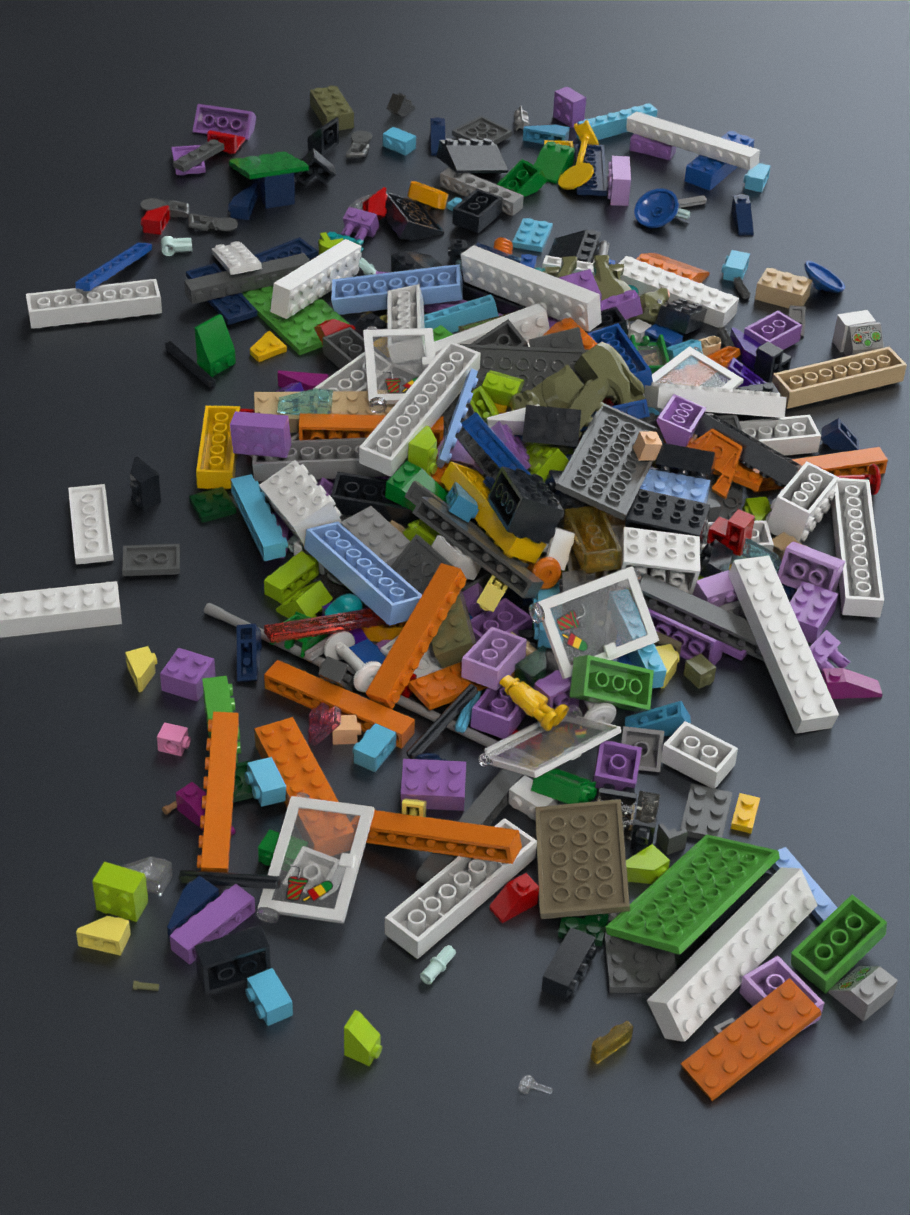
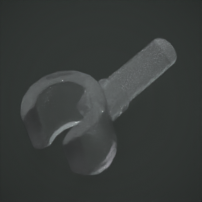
M525 1075L518 1086V1090L524 1094H528L532 1088L549 1094L553 1092V1088L536 1083L535 1079L530 1075Z

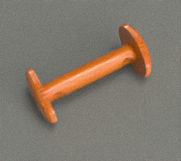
M543 557L535 563L527 562L529 564L527 569L544 582L540 589L548 590L559 581L561 566L556 559Z

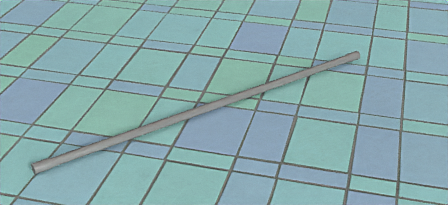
M207 603L204 608V613L235 627L237 625L251 624L212 603ZM259 627L261 639L270 643L272 633ZM281 639L274 644L298 657L301 655L302 647L294 644L292 648L286 649L284 647L285 639ZM319 656L313 661L308 659L306 661L320 667L325 658ZM400 695V699L396 703L433 722L441 715ZM452 720L446 728L456 732L455 724L457 721ZM467 727L464 733L456 732L485 747L498 742ZM515 749L504 754L508 758L515 755L532 763L534 770L546 765Z

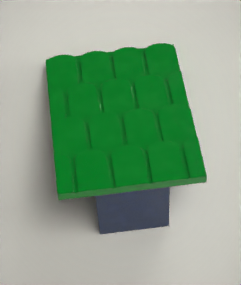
M276 152L273 155L262 154L259 157L248 156L245 159L235 158L229 161L230 167L251 179L253 184L258 183V194L266 209L295 204L294 173L309 170V166L303 160L300 161L287 152Z

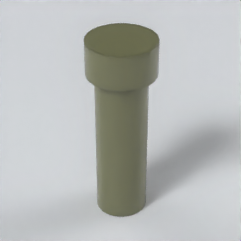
M135 980L133 982V990L158 991L160 986L159 984L143 983Z

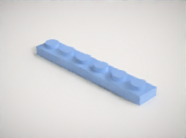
M471 368L466 376L436 461L439 468H442L445 463L448 464L451 459L452 453H449L450 449L454 448L457 442L455 435L462 428L461 418H464L468 411L466 404L470 403L473 396L471 390L476 387L478 378H476L478 371Z
M786 847L779 849L780 858L772 867L776 871L781 867L802 869L818 905L811 913L821 924L837 909L836 905Z

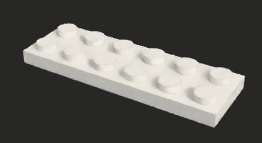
M239 241L231 242V245L225 246L220 244L216 245L215 248H211L212 255L230 275L262 269L261 262Z
M105 484L68 488L76 564L113 561Z

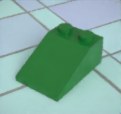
M548 141L542 147L534 165L542 169L548 182L557 184L560 176L573 165L575 148Z
M521 159L497 185L526 197L537 192L547 182V179L542 169Z
M221 314L195 327L197 364L213 377L236 364L235 348Z
M408 461L386 482L385 497L414 511L416 505L404 496L413 481H418L446 502L448 492L421 467Z

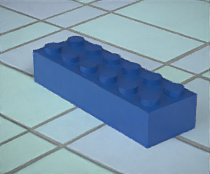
M728 131L721 137L745 146L754 147L755 139L738 134L735 131ZM699 155L686 166L685 182L710 191L733 172L737 166Z
M619 323L587 333L597 344L604 342L614 347L624 359L629 370L643 383L644 389L645 385L651 386L653 382L651 369Z

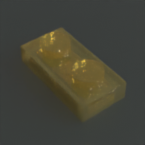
M627 1020L621 1025H615L605 1036L596 1038L592 1043L590 1058L598 1064L632 1040L634 1026Z

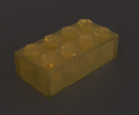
M593 506L565 509L564 529L575 533L572 548L581 569H585L586 573L621 569L622 549L605 512Z

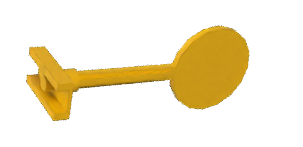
M588 120L579 125L577 123L574 124V129L581 141L576 165L566 170L558 180V184L562 189H575L586 183L594 173V168L590 163H583L587 144L599 145Z

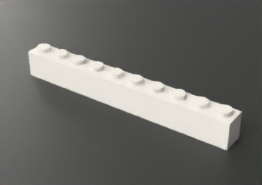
M637 111L627 117L626 131L747 170H751L759 164L760 150Z

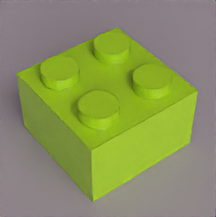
M104 861L92 881L96 910L137 922L148 904L145 874Z

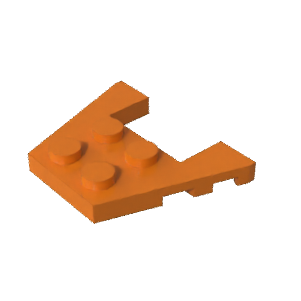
M712 428L688 447L715 452L714 472L721 476L711 490L723 499H726L743 447Z

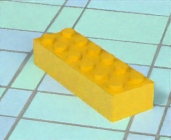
M205 406L196 469L197 488L215 489L224 487V489H231V479L235 478L238 454L233 453L230 422L235 411L239 412L241 409L240 406Z

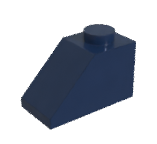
M839 418L822 427L821 440L831 449L842 451L859 450V439Z

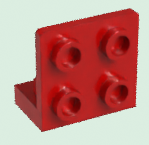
M212 130L207 132L208 142L214 139L223 143L224 150L222 151L230 154H235L245 141V137Z

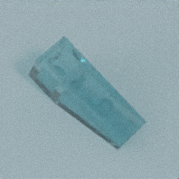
M315 388L279 397L278 413L300 415V413L332 414L333 390Z
M746 538L742 553L743 559L770 556L778 575L782 562L775 552Z

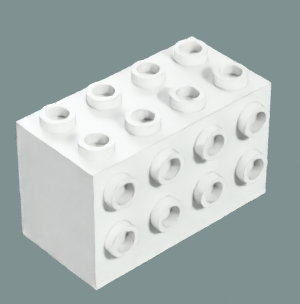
M294 460L259 484L274 511L301 544L305 546L306 529L334 522L340 523L342 522L340 519L342 514L336 506L334 507L336 503L332 497L325 495L327 493L321 485H316L318 482L312 474L308 475L307 468L303 464L299 465Z
M806 461L786 487L781 490L777 498L773 500L770 506L772 512H769L766 517L770 532L777 536L785 532L789 536H793L799 543L805 541L809 531L812 532L817 522L819 523L822 520L824 513L827 514L831 507L829 501L836 494L834 489L839 477Z
M624 527L617 550V571L633 566L639 584L644 573L692 595L700 574V537ZM627 579L617 582L618 587L630 588Z

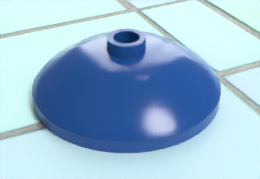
M662 188L654 189L640 197L635 205L634 214L637 221L644 227H661L675 217L679 209V202L672 191Z
M806 261L804 268L808 278L812 279L814 288L827 292L838 293L844 291V283L835 274L818 263Z

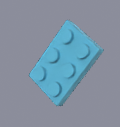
M523 218L513 239V247L542 252L551 233L553 223Z

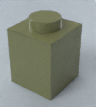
M702 654L686 661L684 676L698 689L714 682L716 667Z

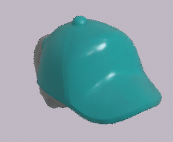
M344 594L328 606L325 610V617L332 625L342 627L358 620L366 604L354 594Z

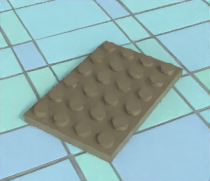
M621 799L535 807L541 919L629 912L630 903Z

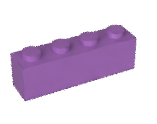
M237 884L226 889L221 896L208 903L202 911L193 915L188 922L172 932L170 935L171 950L190 965L196 960L195 945L229 934L255 913V898Z

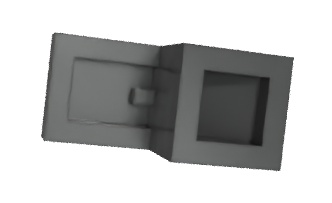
M790 305L788 317L802 325L800 336H804L806 307Z

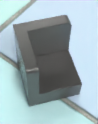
M661 823L658 824L656 841L665 854L669 855L685 849L688 832L685 829L677 831L676 828L668 831L665 825Z

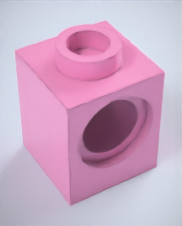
M164 722L157 735L158 751L182 756L184 750L189 748L191 738L188 737V728Z

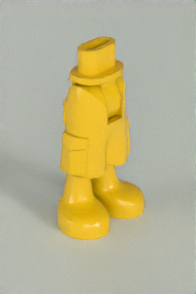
M507 675L499 682L505 688L504 691L511 697L512 701L520 706L529 716H534L546 731H550L553 726L556 727L569 711V707L565 704H561L555 709L547 705L548 698L534 690L525 682H520L519 678L514 679Z

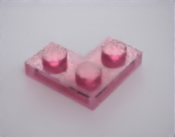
M322 702L311 710L308 730L310 744L316 746L341 725L340 708L334 706L329 710V706Z

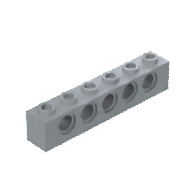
M447 168L440 173V186L467 197L477 188L503 197L502 212L511 216L523 209V195L469 173H456L451 168Z

